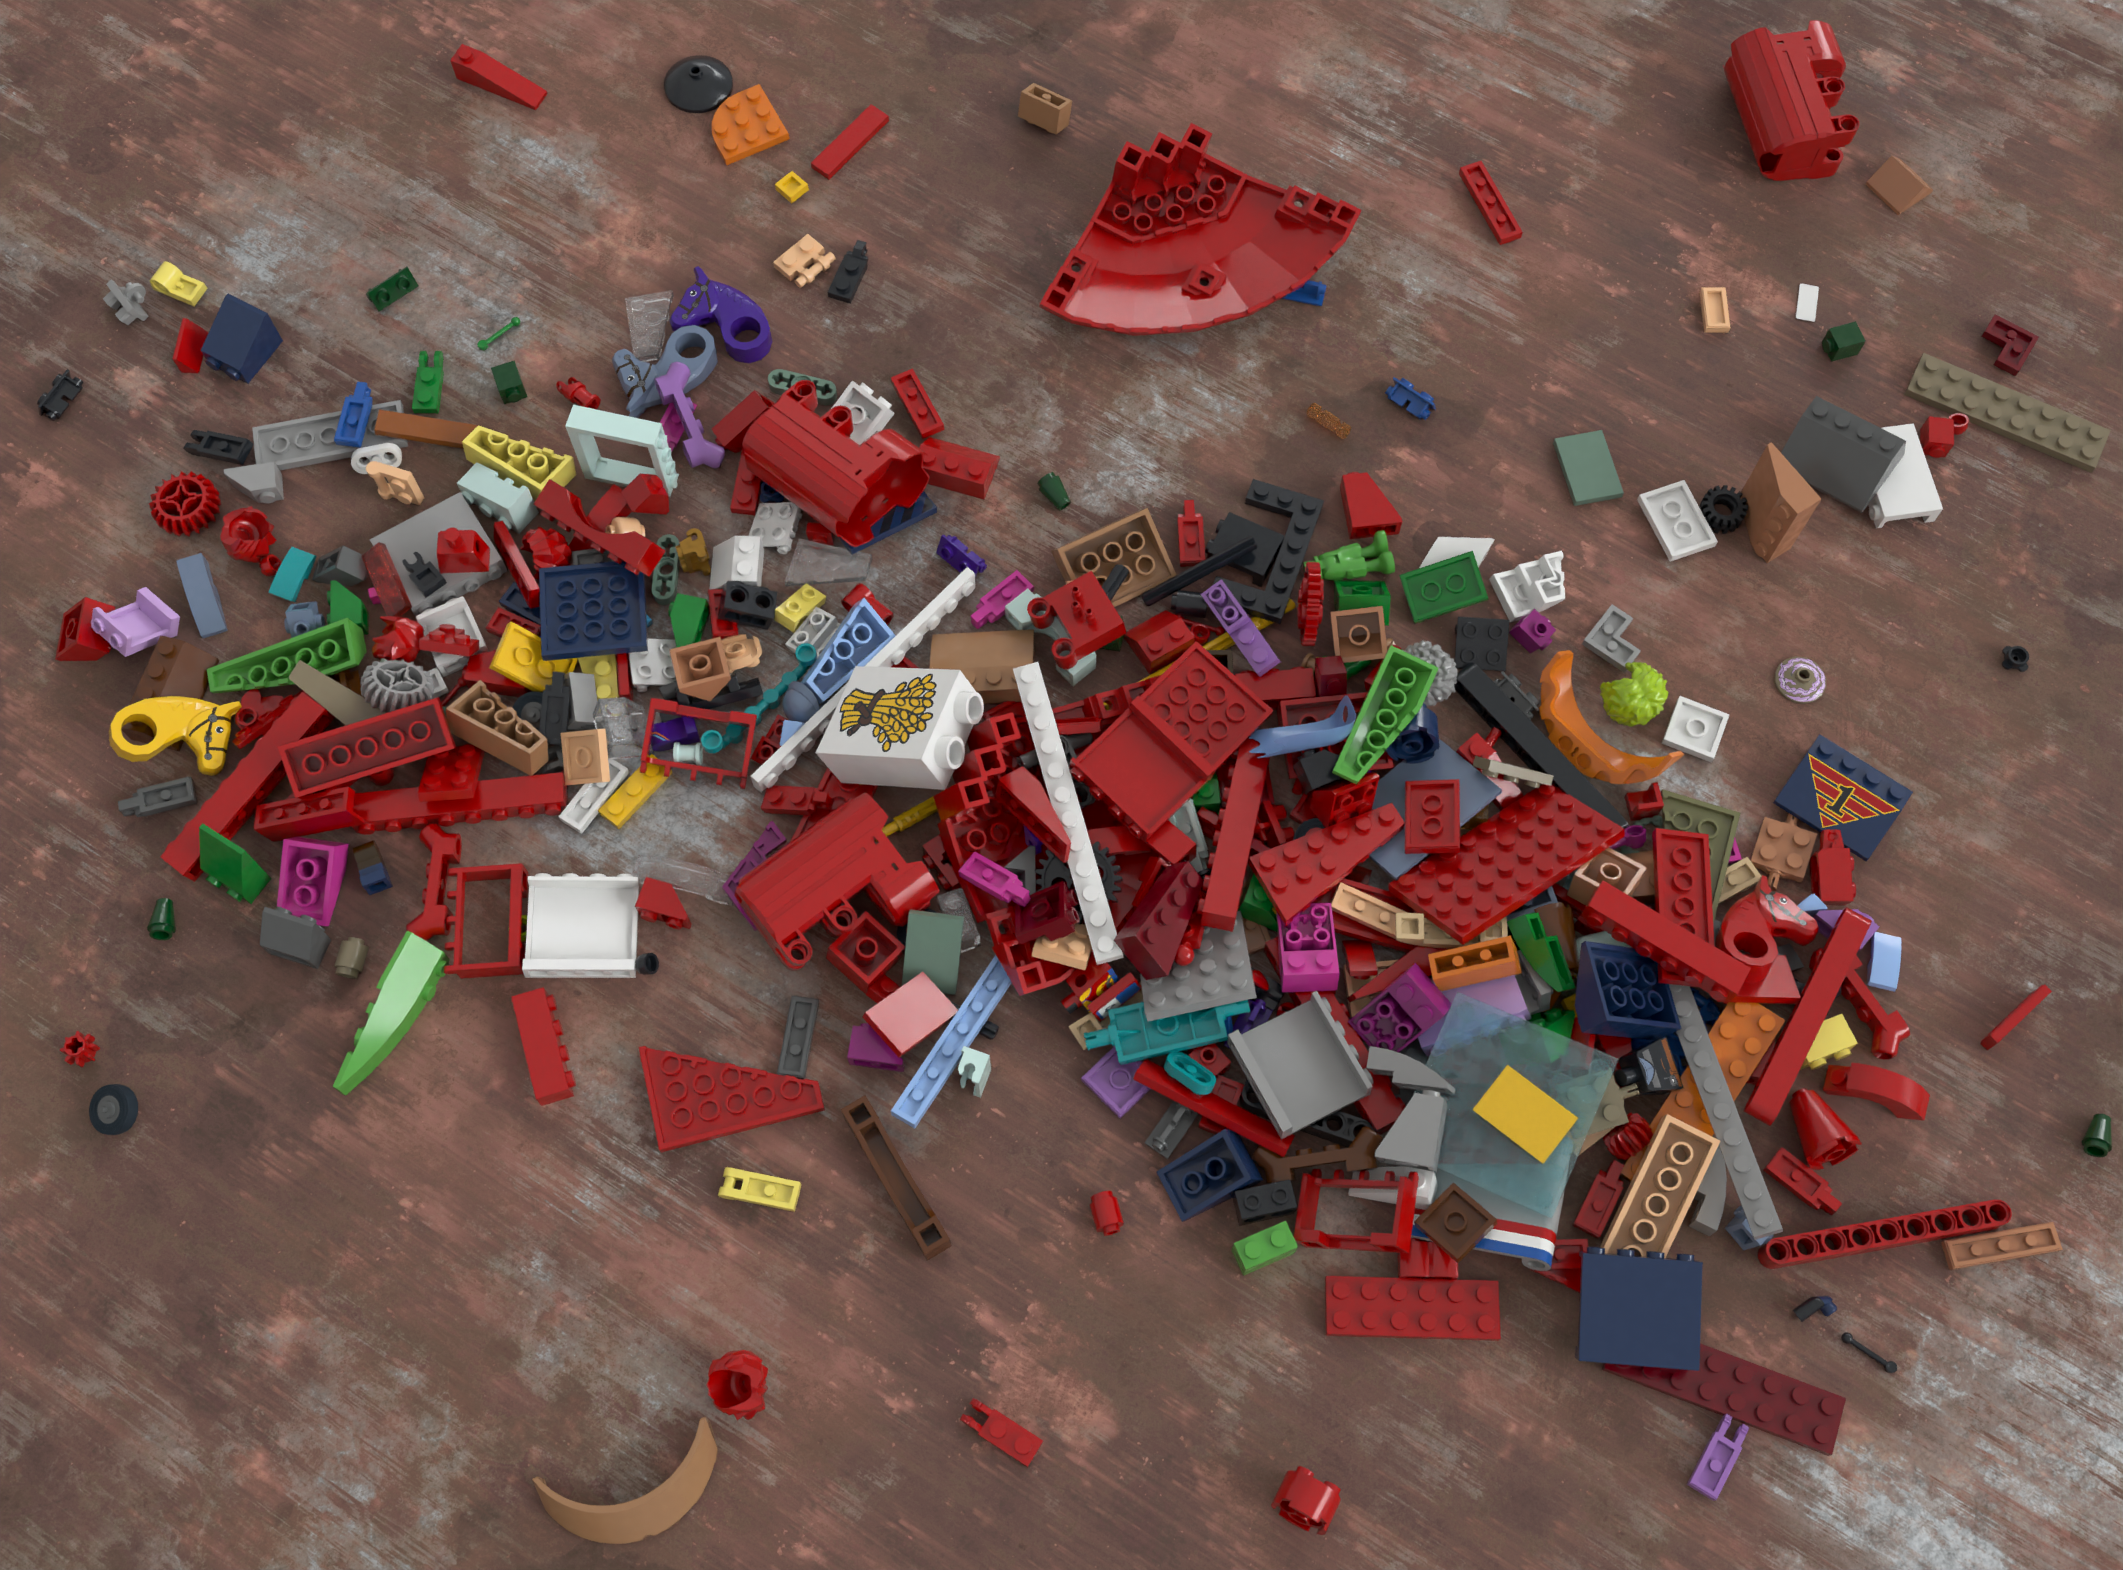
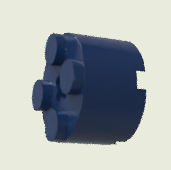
M1423 703L1416 716L1386 749L1387 754L1397 761L1398 758L1406 759V763L1410 764L1421 763L1431 759L1436 749L1440 747L1438 718L1436 714Z

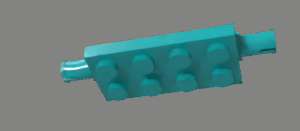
M1248 1000L1147 1021L1144 1002L1108 1010L1110 1018L1108 1028L1085 1032V1043L1088 1050L1112 1044L1116 1048L1120 1065L1166 1055L1171 1052H1179L1228 1040L1224 1020H1227L1226 1017L1249 1013L1250 1007Z

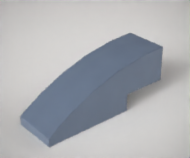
M202 553L176 560L186 597L201 637L207 638L228 631L218 589L213 583L209 563Z

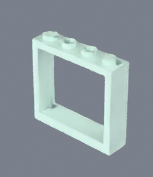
M573 405L565 427L585 479L627 487L640 473L657 475L662 480L664 489L668 496H671L673 488L678 486L677 479L679 474L676 472L675 461L672 459L671 448L668 446L667 435L664 433L662 423ZM594 436L648 447L654 468L601 457Z

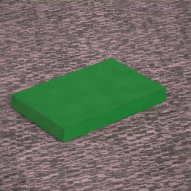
M1473 551L1399 575L1415 624L1489 600Z

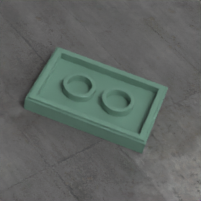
M1602 430L1554 439L1553 445L1574 506L1621 498L1624 492Z
M918 910L909 911L902 986L921 972H924L942 993L956 995L964 925L963 916Z

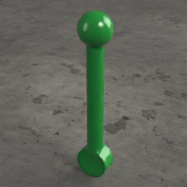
M513 317L509 324L486 340H480L477 343L479 349L482 351L486 350L489 343L513 326H519L520 319Z

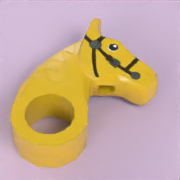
M180 696L144 699L116 713L109 728L110 746L119 757L131 762L147 761L173 743L184 740L197 757L199 772L204 775L214 776L222 771L225 764L231 732V716L236 714L242 706L240 701L219 706L208 701ZM129 722H143L153 730L154 739L146 745H133L125 740L121 728Z

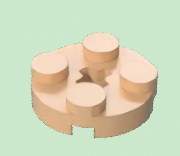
M739 634L721 640L730 673L744 667H755L760 663L759 657L762 654V648L757 637L753 636V639H747L746 634Z

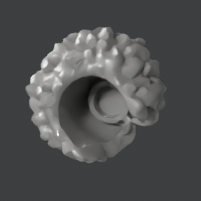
M1422 640L1419 643H1414V645H1408L1405 650H1402L1439 668L1423 702L1427 707L1435 706L1437 702H1442L1444 699L1447 700L1452 692L1455 693L1454 684L1457 683L1456 663L1453 658H1450L1448 653L1441 649L1440 645L1432 646L1430 641L1424 642Z

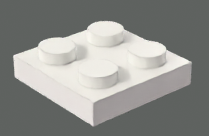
M1679 696L1662 744L1712 762L1729 714Z

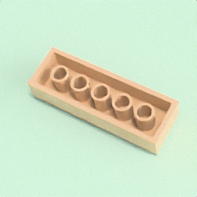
M1668 1114L1663 1116L1600 1248H1605L1606 1254H1617V1249L1635 1250V1256H1646V1251L1665 1253L1664 1258H1666L1719 1146L1720 1140Z

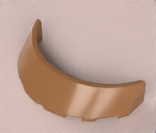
M706 1417L700 1418L693 1444L676 1471L651 1492L637 1499L616 1505L597 1506L578 1503L547 1487L545 1479L535 1477L532 1480L547 1513L566 1530L584 1539L599 1543H634L642 1541L647 1536H656L680 1521L691 1507L698 1502L705 1491L714 1463H716L718 1447L710 1420Z

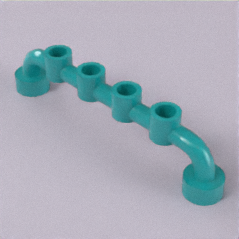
M809 643L799 645L795 651L799 665L792 672L784 673L782 681L774 689L766 690L763 694V699L756 706L746 708L744 713L757 715L756 726L761 723V714L768 708L776 709L779 707L780 697L787 691L789 684L793 681L798 682L809 667L816 662L817 653L813 645ZM729 724L723 736L716 730H708L701 737L702 746L708 753H717L730 743H740L743 739L742 732L747 727Z

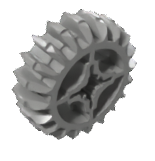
M382 658L380 662L373 661L372 665L367 666L360 682L361 695L365 697V702L371 703L372 708H379L381 713L385 711L391 712L430 700L434 694L433 679L430 677V672L423 671V666H415L414 662H404V659L401 661L392 659L388 661Z

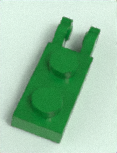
M420 351L412 404L414 413H439L444 376L442 351H435L434 367H428L429 357L427 351Z

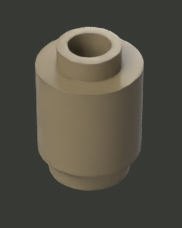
M348 937L347 941H341L334 965L337 968L335 974L351 979L358 978V974L362 973L369 949L368 946L364 945V940Z

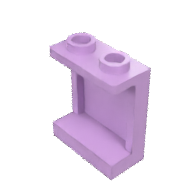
M147 587L137 590L136 602L109 613H105L99 607L93 608L91 627L97 634H100L114 649H117L126 657L157 644L160 635L169 638L177 636L180 616Z

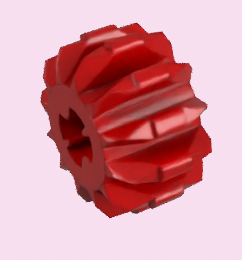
M1628 1113V1123L1616 1126L1603 1136L1604 1144L1608 1147L1607 1149L1617 1159L1627 1160L1631 1156H1636L1639 1151H1643V1148L1650 1143V1139L1653 1136L1652 1129L1649 1127V1123L1638 1113Z

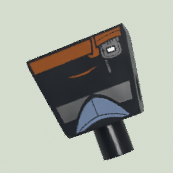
M1667 1037L1645 1043L1619 1058L1621 1069L1615 1072V1080L1620 1086H1629L1636 1083L1638 1088L1629 1091L1639 1090V1095L1635 1096L1661 1095L1684 1088Z

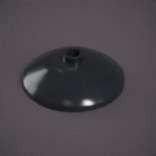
M695 55L681 59L668 70L664 79V90L669 102L676 108L689 113H705L718 108L731 95L733 88L732 75L728 67L720 60L705 55Z

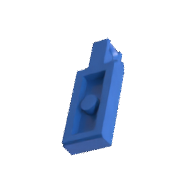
M357 382L354 395L345 397L334 437L336 445L359 448L362 446L373 405V399L370 397L371 389H369L365 382Z

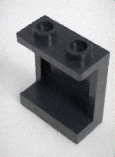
M1229 512L1225 520L1221 519L1215 531L1217 533L1214 540L1210 539L1206 546L1205 553L1208 554L1207 559L1252 536L1257 544V549L1227 565L1253 576L1252 584L1262 587L1278 556L1284 535Z

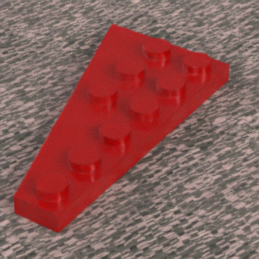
M1389 803L1249 857L1248 864L1286 927L1297 914L1308 909L1310 904L1320 895L1326 894L1349 875L1356 865L1360 862L1363 863L1373 851L1385 845L1402 831L1405 822L1393 803Z

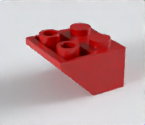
M1367 772L1357 784L1342 778L1313 790L1310 809L1326 828L1371 811L1380 776L1377 773Z

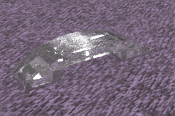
M653 855L638 856L632 875L633 877H638L639 883L644 884L645 878L649 877L670 883L675 889L706 896L707 900L733 906L732 901L722 890V886L730 875L682 860Z

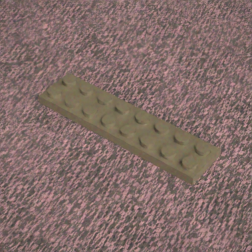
M1925 353L1920 357L1904 393L1908 397L1951 415L1955 413L1965 414L1969 418L1970 423L2090 473L2095 470L2111 431Z

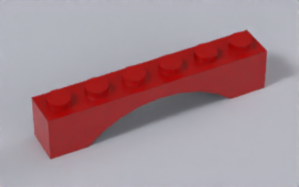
M551 479L548 480L534 502V505L542 510L540 515L551 522L556 518L559 520L556 525L567 532H570L571 529L575 530L573 535L585 543L591 540L590 546L602 554L605 550L609 551L607 557L618 564L625 561L627 563L625 568L636 575L641 571L650 577L665 553L664 549L636 531L624 534H609L595 530L585 516L581 499Z

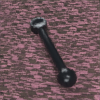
M1845 1332L1842 1334L1841 1339L1844 1343L1852 1344L1883 1365L1887 1373L1897 1371L1895 1362H1887L1853 1339L1851 1333Z

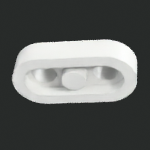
M393 443L358 448L352 453L351 466L356 472L361 474H368L366 466L372 461L397 468L402 461V451ZM361 457H367L368 459L363 460Z

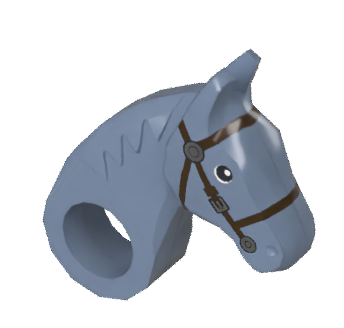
M692 325L681 327L673 332L667 341L660 360L655 365L636 359L634 354L628 349L619 350L614 354L612 363L625 396L629 400L626 410L630 412L629 417L639 418L648 407L662 404L654 378L666 375L671 363L680 362L690 369L691 375L683 390L684 394L700 385L710 375L718 360L714 338L707 329ZM689 347L704 349V352L695 358H685L680 355L681 352Z

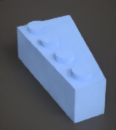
M862 598L850 609L801 683L812 691L819 704L824 702L850 679L855 666L864 667L896 635L866 599Z

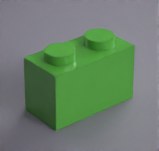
M1283 1221L1235 1242L1231 1250L1244 1276L1294 1254L1298 1246L1287 1222Z

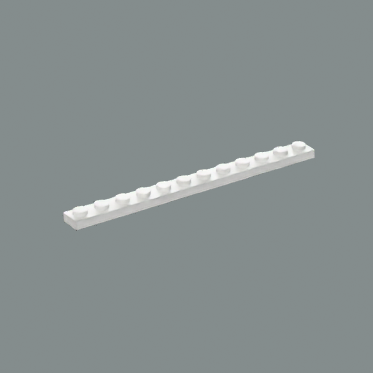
M967 567L864 667H891L893 664H899L905 657V653L922 641L923 635L927 631L935 629L940 623L941 618L946 613H951L957 607L960 599L964 596H969L975 589V573ZM847 683L751 775L753 786L758 791L762 792L766 788L772 787L777 782L778 776L785 769L789 770L792 768L797 758L803 752H808L814 746L815 740L825 733Z
M1035 662L1014 668L1013 672L1050 802L1071 841L1068 865L1096 963L1099 965L1124 958L1122 950L1114 942L1117 932L1039 663Z

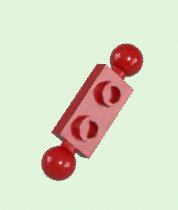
M1200 890L1174 959L1175 963L1180 966L1189 965L1194 959L1193 949H1200L1205 926L1201 925L1202 915L1197 914L1200 898H1206V894L1202 890Z

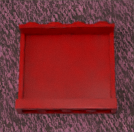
M1139 696L1131 702L1130 708L1076 759L1074 757L1070 759L1069 764L1070 773L1073 778L1080 783L1083 781L1090 788L1089 792L1096 800H1103L1109 806V812L1116 819H1122L1129 825L1127 828L1136 838L1141 837L1145 842L1213 777L1215 768Z

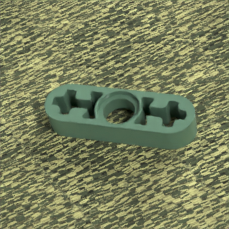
M783 369L773 370L768 375L769 388L775 394L782 395L789 389L788 385L792 387L801 380H809L817 388L818 404L824 406L831 405L837 399L836 386L831 381ZM780 379H783V381L780 382L779 385L775 383L778 382ZM826 390L830 391V393H827L826 396L822 395V393H825Z
M671 534L663 535L657 541V545L665 550L664 555L654 569L652 594L654 600L660 605L670 604L675 600L677 594L680 560L675 546L680 545L678 538ZM668 544L673 545V547L670 548V557H667V553L665 550V548L668 547ZM664 565L673 566V571L665 575L660 573V568ZM663 582L666 583V587L668 589V592L665 593V596L660 595V593L663 591Z

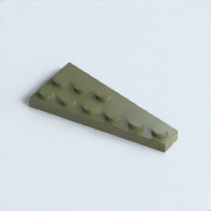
M1662 789L1661 796L1664 807L1661 810L1663 829L1709 835L1714 924L1741 813Z

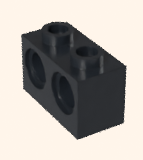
M727 581L721 592L718 619L768 630L775 617L777 592L771 591L766 587L745 585L741 581ZM732 598L737 599L740 603L733 601Z
M1290 1179L1235 1191L1233 1196L1239 1226L1292 1215L1297 1209Z

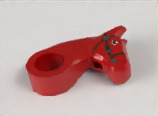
M1762 875L1755 890L1739 899L1726 913L1717 932L1715 947L1750 967L1751 969L1744 983L1754 984L1765 980L1778 955L1777 945L1773 937L1790 939L1798 945L1806 946L1814 941L1819 927L1817 921L1800 909L1790 898L1772 891L1768 885L1767 876ZM1738 950L1749 952L1755 958L1745 956Z

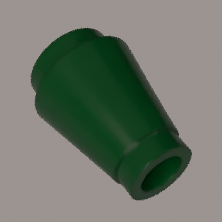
M1050 472L1038 481L1039 491L1059 511L1070 505L1071 501L1058 475L1056 476L1054 472Z
M160 898L156 901L147 926L149 936L153 939L168 940L176 932L174 907L171 899Z
M2095 1114L2082 1140L2083 1150L2090 1156L2105 1157L2112 1150L2111 1118L2108 1115Z

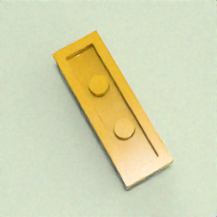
M653 754L649 756L650 758L658 759ZM647 764L646 773H640L639 767L598 810L599 814L617 829H620L666 781L668 777H664L665 766Z

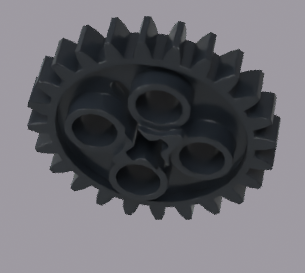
M1097 841L1092 846L1098 869L1104 871L1101 880L1108 903L1109 901L1117 903L1118 900L1113 893L1122 892V889L1116 886L1115 883L1123 881V878L1115 875V873L1119 872L1121 867L1119 865L1112 866L1117 860L1115 855L1107 858L1110 851L1109 848L1106 847L1100 851V842ZM1046 850L1045 852L1049 859H1040L1039 862L1044 868L1035 870L1036 874L1042 876L1041 879L1036 880V885L1042 886L1038 891L1048 888L1060 880L1067 882L1069 890L1074 889L1075 886L1071 872L1066 867V863H1063L1051 851ZM1078 904L1074 906V908L1077 911L1080 919V922L1078 924H1082L1083 914L1081 911V907Z

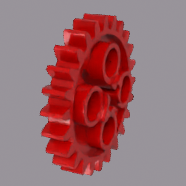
M1319 562L1306 563L1304 578H1302V584H1300L1298 591L1297 617L1302 646L1315 645L1317 630L1323 617L1324 581L1321 579Z

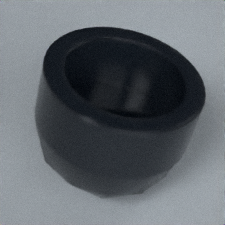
M644 953L636 958L635 969L638 973L651 975L657 972L659 961L654 953Z

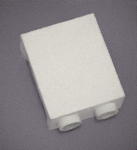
M463 596L450 599L445 604L436 608L426 609L416 616L417 622L424 629V636L442 624H452L457 629H464L465 635H469L470 639L479 640V650L473 655L489 652ZM432 652L433 659L443 677L463 669L465 665H468L470 658L468 656Z

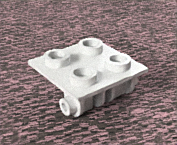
M792 502L759 503L749 536H761L763 547L776 546L779 553L787 554L791 550L793 541L791 538H795V532L802 517L801 509Z
M648 639V651L628 653L632 684L634 688H637L638 692L647 691L649 685L665 686L676 681L669 649L677 648L675 640Z

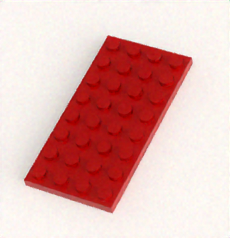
M1541 784L1539 788H1535L1461 836L1460 853L1433 854L1410 869L1397 881L1393 880L1388 884L1389 892L1416 912L1424 914L1427 920L1464 945L1624 838V828L1573 796L1561 791L1557 786Z

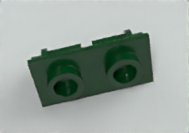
M406 266L374 288H369L366 296L380 312L419 285Z

